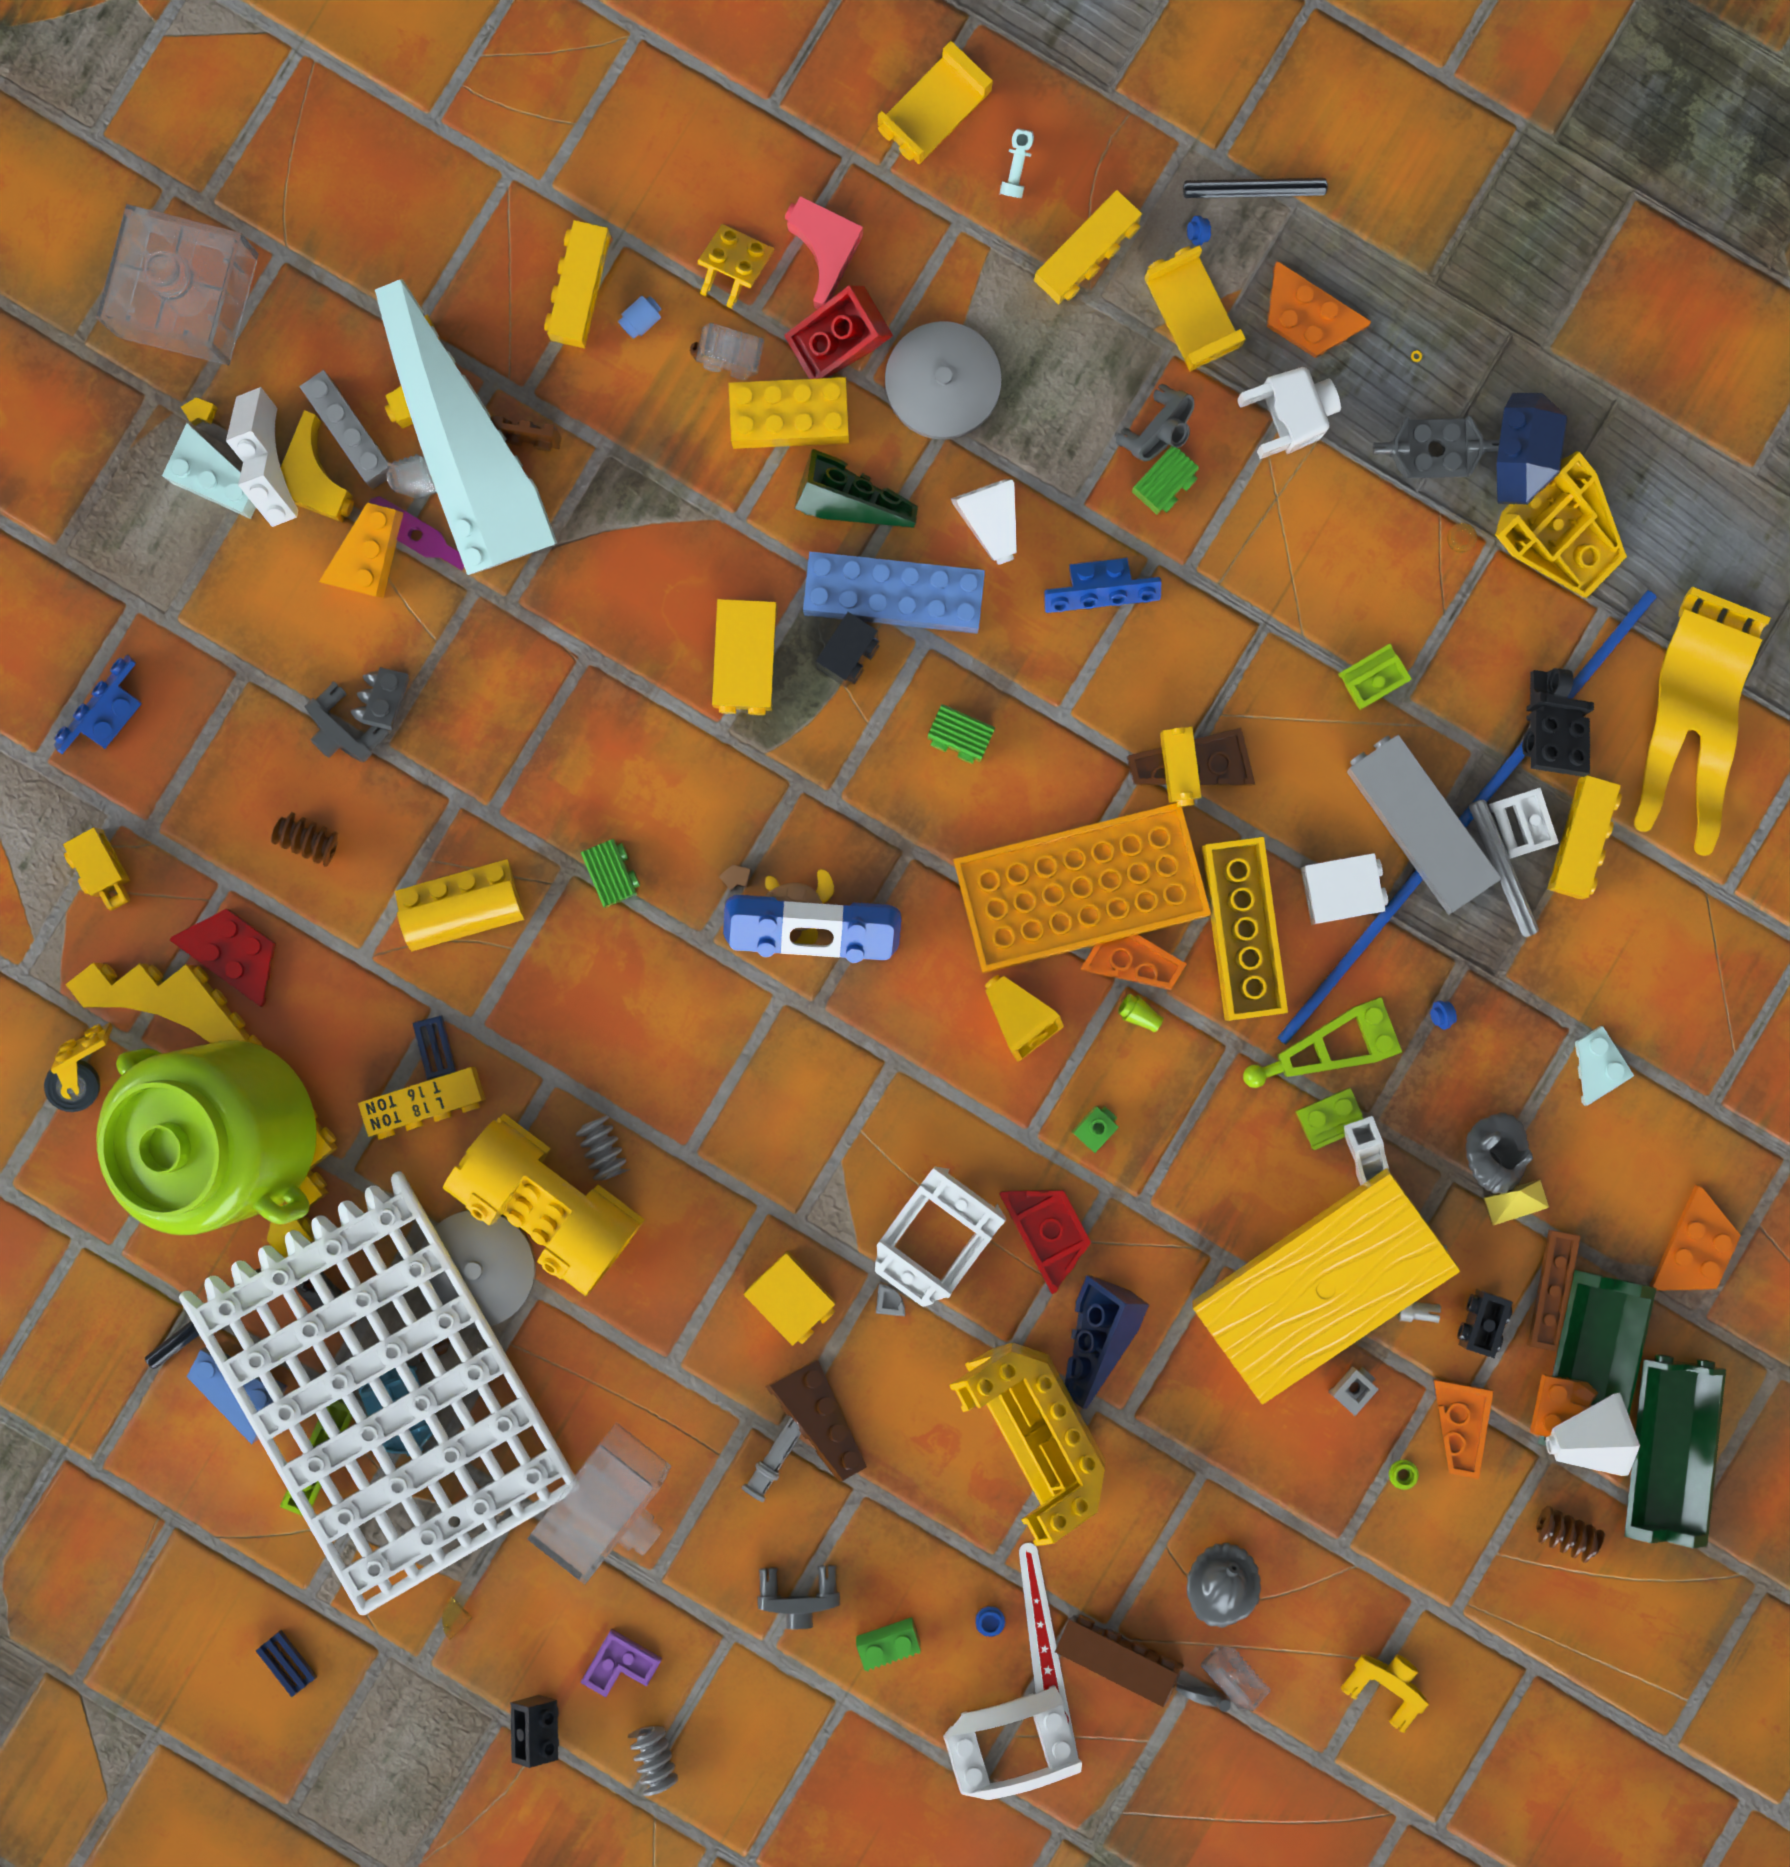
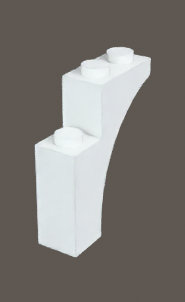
M259 387L236 397L226 442L243 462L238 486L268 523L274 527L297 518L298 508L285 483L278 460L275 443V419L278 408L265 391Z

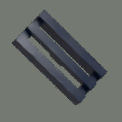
M443 1015L414 1022L413 1027L427 1080L457 1072ZM434 1023H437L441 1043L443 1046L448 1068L444 1069L439 1046L437 1043L433 1027ZM423 1026H426L438 1070L435 1072L432 1070L421 1028Z
M282 1630L256 1650L257 1654L291 1697L317 1677ZM277 1640L306 1676L304 1680L276 1646L275 1642ZM267 1648H269V1650L273 1653L276 1659L280 1662V1664L284 1667L287 1673L291 1676V1678L297 1684L296 1686L290 1680L287 1674L283 1671L280 1665L276 1662V1660L272 1657Z

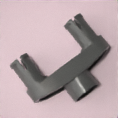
M1165 384L1159 385L1158 388L1164 391V393L1156 389L1153 398L1156 402L1165 405V407L1140 436L1128 428H1123L1121 432L1127 437L1118 433L1116 436L1117 445L1128 449L1134 457L1142 461L1152 460L1168 445L1176 448L1181 447L1189 437L1190 428L1187 421L1195 405L1194 398L1184 391H1175Z
M333 681L316 700L312 698L304 706L313 721L320 728L310 741L328 758L340 748L351 757L364 763L372 755L371 751L389 735V732L386 729L371 726L359 739H353L329 716V711L347 695Z
M826 1565L817 1566L819 1593H816L815 1596L781 1597L778 1594V1568L770 1567L769 1580L767 1568H759L760 1595L757 1596L758 1609L786 1614L787 1629L813 1628L812 1612L827 1610L840 1605V1592H837L836 1583L837 1565L828 1566V1578L826 1577Z

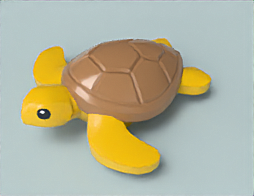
M819 869L817 872L818 887L816 891L802 883H787L780 886L775 877L767 876L765 886L769 892L765 897H775L778 901L824 904L832 897L834 884L830 874L824 869ZM798 927L793 929L802 931L794 943L814 944L817 941V928Z

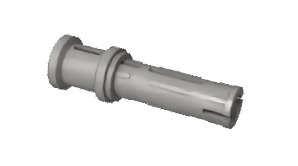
M792 1417L788 1420L765 1459L757 1462L755 1465L756 1471L748 1484H743L742 1486L746 1493L761 1502L765 1501V1494L773 1481H777L780 1477L778 1471L801 1435L800 1427Z

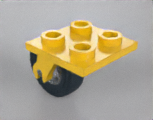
M110 1022L102 1027L100 1024L94 1025L84 1033L85 1036L75 1041L72 1038L59 1046L58 1049L60 1051L54 1057V1063L44 1081L45 1095L56 1108L66 1112H78L86 1109L96 1100L100 1090L98 1073L89 1063L81 1059L107 1044L113 1028Z

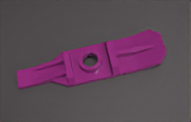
M380 496L370 499L368 503L403 512L397 541L425 558H441L461 571L464 569L460 553L447 545L441 532ZM415 530H419L422 533V537L417 541L411 538V534Z

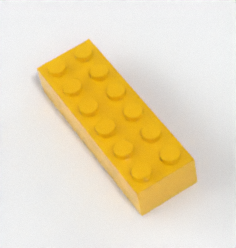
M1264 837L1206 844L1201 847L1225 1021L1288 1013Z

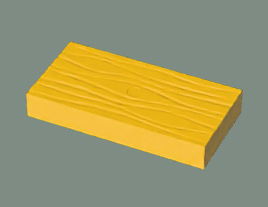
M1386 1168L1192 1300L1193 1310L1263 1405L1459 1273L1460 1269L1389 1169Z

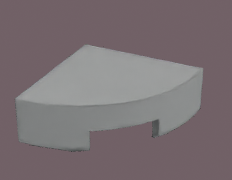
M879 1283L876 1313L905 1316V1306L898 1292L886 1284Z

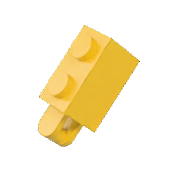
M93 827L63 844L67 851L64 853V857L70 867L76 868L80 876L78 883L84 893L94 897H101L110 911L130 901L123 886L130 879L103 829ZM115 889L118 894L111 897L109 892Z

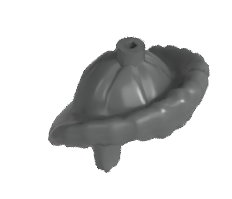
M1500 1112L1477 1122L1467 1135L1466 1157L1469 1162L1468 1167L1472 1171L1473 1177L1477 1179L1478 1184L1494 1194H1505L1507 1191L1513 1190L1524 1176L1527 1164L1533 1159L1532 1153L1528 1149L1529 1143L1523 1124L1517 1121L1514 1115Z
M1230 1543L1214 1544L1213 1547L1206 1548L1204 1553L1200 1554L1192 1564L1191 1571L1187 1575V1597L1197 1618L1204 1621L1208 1626L1225 1628L1228 1625L1235 1624L1239 1620L1247 1618L1259 1603L1261 1578L1258 1574L1259 1568L1254 1563L1253 1557L1248 1555L1245 1549Z

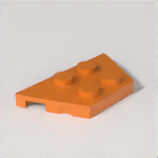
M1278 261L1273 268L1270 310L1267 320V327L1314 358H1317L1330 348L1343 343L1349 337L1368 328L1371 323L1370 320Z
M1695 1185L1649 1285L1650 1287L1657 1288L1656 1291L1717 1289L1741 1237L1702 1187Z

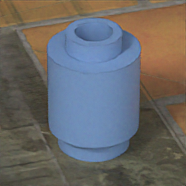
M641 295L621 314L622 318L618 323L634 339L638 335L642 336L661 319L658 312L662 309L651 296L645 299Z

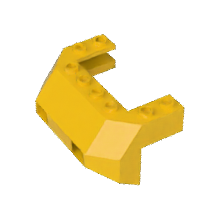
M1009 1343L995 1347L965 1363L969 1372L949 1386L951 1390L956 1391L961 1400L963 1412L969 1411L975 1406L981 1408L987 1404L1041 1506L1021 1520L1031 1530L1035 1538L1033 1540L1035 1546L1054 1544L1098 1512L1105 1472V1458L1050 1356L1016 1343Z

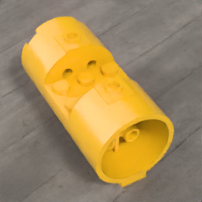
M503 1113L500 1118L498 1117L497 1120H493L468 1148L466 1155L462 1158L459 1165L455 1166L448 1176L443 1189L463 1203L473 1217L484 1221L488 1225H492L502 1214L506 1216L513 1226L520 1227L530 1234L534 1242L546 1246L537 1262L542 1265L547 1273L557 1276L560 1280H565L584 1296H588L637 1233L645 1219L600 1185H597L586 1196L543 1164L551 1148Z

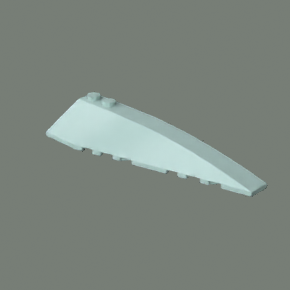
M399 279L375 289L388 342L412 422L467 575L490 569L557 544L537 486L531 478H528L522 469V463L509 449L505 442L506 438L491 421V415L465 375H462L455 365V359L449 351H446L438 339L439 335L435 328L427 322L423 315L424 311L404 280Z

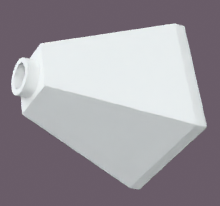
M1004 479L951 498L954 507L992 560H996L999 565L1014 559L1013 554L1017 553L1013 479Z
M1620 1393L1607 1397L1555 1426L1552 1429L1551 1435L1546 1436L1545 1440L1548 1453L1554 1454L1558 1462L1620 1476L1629 1475L1640 1447Z

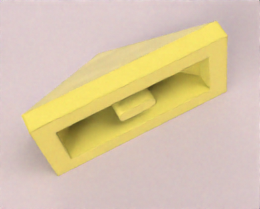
M1539 1179L1516 1186L1505 1194L1497 1193L1483 1197L1492 1225L1549 1208L1541 1180Z

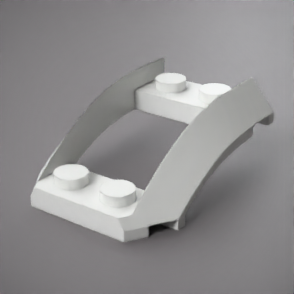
M934 1166L878 1242L875 1272L922 1307L933 1304L936 1300L950 1297L968 1269L1006 1221V1217L998 1204L995 1207L948 1174L950 1169ZM928 1199L975 1232L941 1280L894 1247Z
M1053 1685L1045 1691L1037 1694L1032 1693L1000 1705L961 1713V1717L954 1726H950L943 1735L961 1794L985 1800L997 1799L1037 1789L1081 1772L1082 1761L1078 1758L1063 1705L1065 1703L1056 1686ZM1033 1716L1048 1767L1016 1778L990 1783L975 1732L1003 1726Z

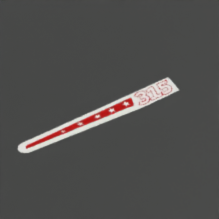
M1025 1543L1019 1549L1035 1692L1037 1694L1049 1689L1053 1685L1056 1686L1065 1703L1063 1708L1076 1748L1059 1657L1055 1653L1057 1646L1038 1550L1034 1544Z

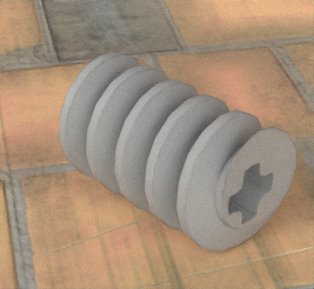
M609 1115L582 1125V1128L575 1133L577 1137H586L580 1144L581 1148L590 1147L591 1149L584 1157L586 1159H595L588 1166L589 1169H599V1172L593 1177L594 1181L606 1180L630 1170L620 1168L626 1162V1158H616L622 1151V1148L611 1146L618 1138L617 1136L607 1135L613 1130V1125H603L609 1118Z
M660 1726L644 1727L628 1735V1738H637V1742L630 1746L631 1750H640V1753L634 1756V1761H643L644 1763L636 1769L637 1773L647 1774V1776L640 1780V1784L650 1785L648 1789L643 1791L644 1796L659 1794L669 1789L678 1781V1775L673 1773L675 1764L669 1761L672 1758V1753L666 1749L669 1742L666 1738H662L666 1731L665 1728Z

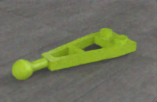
M1382 997L1352 1007L1277 1055L1279 1061L1264 1067L1259 1065L1248 1066L1243 1073V1079L1249 1087L1259 1088L1266 1082L1268 1077L1282 1072L1285 1077L1375 1063L1402 1053ZM1356 1017L1369 1054L1331 1061L1323 1037ZM1313 1044L1320 1063L1293 1067L1290 1057Z

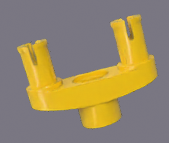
M1396 1654L1389 1665L1371 1656L1361 1655L1354 1664L1356 1668L1345 1683L1341 1685L1342 1691L1347 1695L1351 1693L1350 1697L1356 1700L1369 1680L1375 1679L1402 1698L1404 1702L1393 1717L1389 1719L1390 1724L1396 1729L1400 1727L1399 1731L1402 1733L1406 1732V1729L1418 1713L1422 1714L1429 1705L1426 1697L1411 1682L1418 1673L1417 1668L1406 1658Z

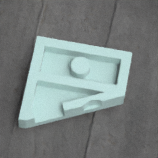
M1603 1026L1597 1027L1575 1041L1576 1055L1579 1058L1578 1074L1579 1079H1581L1583 1093L1581 1102L1584 1106H1588L1634 1076Z

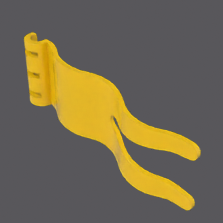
M1691 587L1680 606L1678 614L1680 619L1668 645L1661 667L1656 722L1648 749L1641 801L1634 819V826L1640 832H1647L1653 827L1663 805L1666 787L1677 755L1687 732L1694 730L1700 735V750L1696 774L1698 825L1694 850L1697 854L1706 856L1713 852L1721 829L1725 788L1736 749L1738 709L1741 692L1763 640L1760 639L1761 632L1769 624L1771 617ZM1699 598L1702 602L1697 613H1694L1692 608ZM1723 608L1727 609L1728 611L1726 612L1722 623L1717 622V618ZM1748 618L1752 619L1753 621L1751 622L1747 633L1742 632L1746 620Z

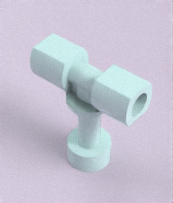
M1018 128L1014 132L1012 146L1016 150L1009 149L1008 151L1014 153L1008 182L1002 181L1000 194L1022 198L1025 186L1019 185L1025 156L1031 157L1032 155L1027 153L1026 150H1029L1034 142L1033 131Z

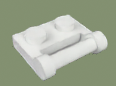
M1541 788L1488 804L1490 812L1495 814L1509 859L1559 843ZM1513 806L1525 845L1519 847L1517 846L1505 808Z

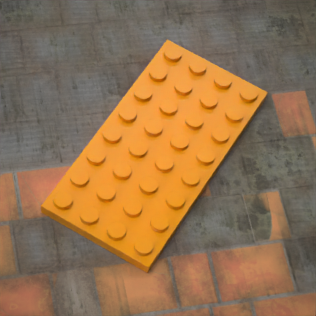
M1177 803L953 859L982 973L1211 915L1182 807H1177Z

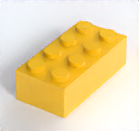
M846 377L728 383L731 443L733 449L849 444Z

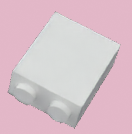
M1375 853L1300 867L1311 925L1385 911V905H1388L1386 889L1381 888L1379 876L1383 875L1380 859H1376Z

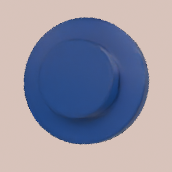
M1194 216L1187 226L1188 239L1192 240L1195 246H1201L1204 242H1208L1211 237L1210 221L1207 218H1202V216Z
M1440 1000L1433 1003L1430 1012L1433 1023L1443 1030L1449 1029L1457 1020L1454 1006L1449 1001L1443 1002Z
M986 1606L977 1613L975 1623L982 1635L993 1637L1002 1632L1005 1626V1618L1002 1611L997 1607Z

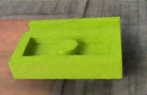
M1391 643L1338 674L1344 681L1345 687L1359 710L1412 680L1400 658L1392 649Z
M1351 1088L1344 1089L1295 1111L1312 1150L1319 1149L1344 1138V1126L1363 1119Z

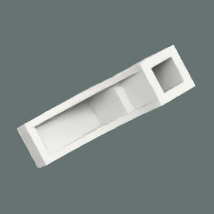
M1373 1116L1344 1126L1345 1139L1355 1161L1356 1175L1360 1185L1384 1169H1389L1383 1140Z

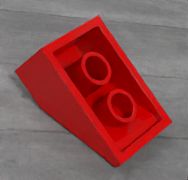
M858 285L847 286L784 335L809 379L830 377L871 353L893 336L865 286Z

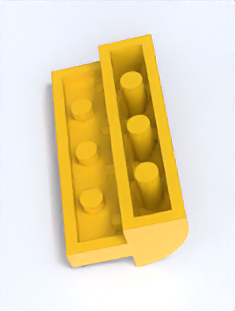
M508 859L395 891L398 921L411 952L524 920L519 894L515 887Z

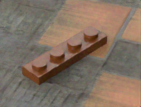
M1548 1230L1528 1346L1558 1351L1573 1281L1580 1235Z

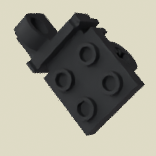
M1554 668L1548 672L1538 670L1530 672V704L1526 707V711L1532 713L1526 716V720L1530 721V728L1524 735L1522 750L1525 756L1531 757V769L1585 777L1590 774V718L1584 716L1594 710V703L1567 698L1571 692L1574 680L1573 673L1570 670Z

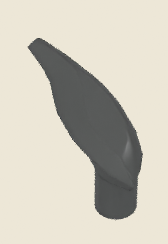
M1176 1685L1178 1692L1194 1702L1218 1707L1223 1712H1227L1231 1707V1700L1217 1690L1206 1687Z

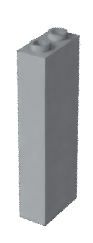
M1397 735L1391 739L1389 736H1386L1374 745L1375 751L1369 755L1362 752L1350 761L1352 766L1348 769L1347 774L1444 910L1450 915L1502 878L1401 737Z

